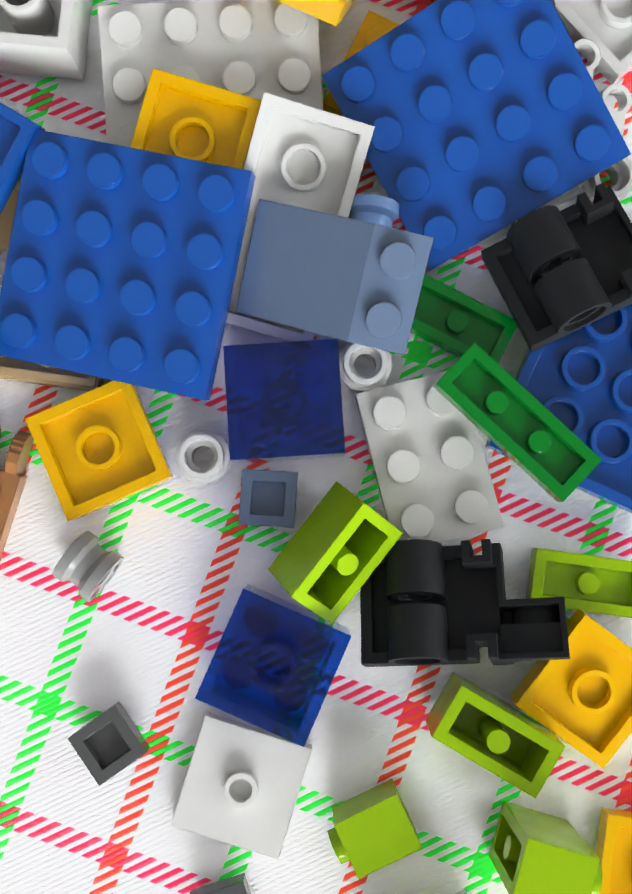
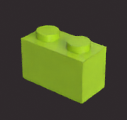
M336 481L268 570L291 598L330 624H333L403 533Z
M452 672L425 719L432 738L535 799L566 747L553 732L538 721L455 672Z
M503 801L489 857L508 894L600 893L602 885L600 858L567 819Z

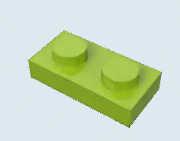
M532 548L526 599L564 597L565 609L577 610L579 608L584 612L632 618V561Z

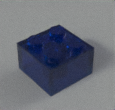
M338 339L223 346L230 461L235 464L344 456L345 439Z
M247 584L240 594L195 699L304 747L351 639L350 630L348 627L337 622L330 624L312 611Z

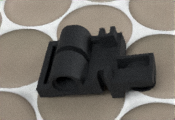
M604 182L595 187L593 205L587 194L583 192L577 195L575 204L561 211L554 205L536 209L515 222L508 230L505 239L481 251L482 260L531 352L632 304V222L611 186L606 187Z
M481 539L482 555H474V550L469 540L461 541V545L442 546L441 543L431 540H400L394 544L360 588L361 664L365 667L480 663L479 647H488V658L493 665H513L516 662L531 660L570 659L565 598L548 597L506 600L503 550L500 543H491L490 539Z

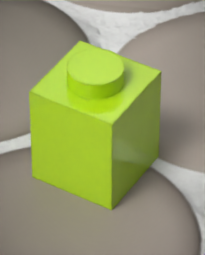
M392 778L332 807L334 828L327 831L331 845L341 864L348 861L351 862L358 879L422 849L416 828Z

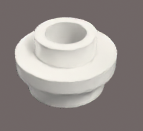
M349 342L339 355L338 373L343 383L354 391L365 392L377 389L387 382L391 374L392 358L389 351ZM360 357H368L373 361L375 369L369 375H361L355 370L354 362Z
M205 429L195 430L184 436L175 452L176 466L181 475L188 481L201 485L211 484L222 478L227 472L231 461V453L226 441L219 434ZM202 447L210 448L214 455L212 463L205 468L198 467L194 462L195 452Z

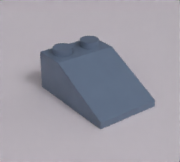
M259 199L236 312L342 341L405 355L434 237Z

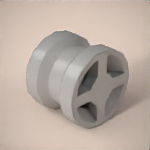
M85 531L65 551L56 564L52 575L61 582L71 581L79 588V596L90 602L112 579L121 566L124 557L117 551L107 552L99 546L96 535L90 531Z

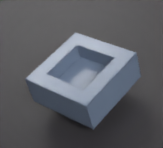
M242 469L238 525L295 528L298 472Z

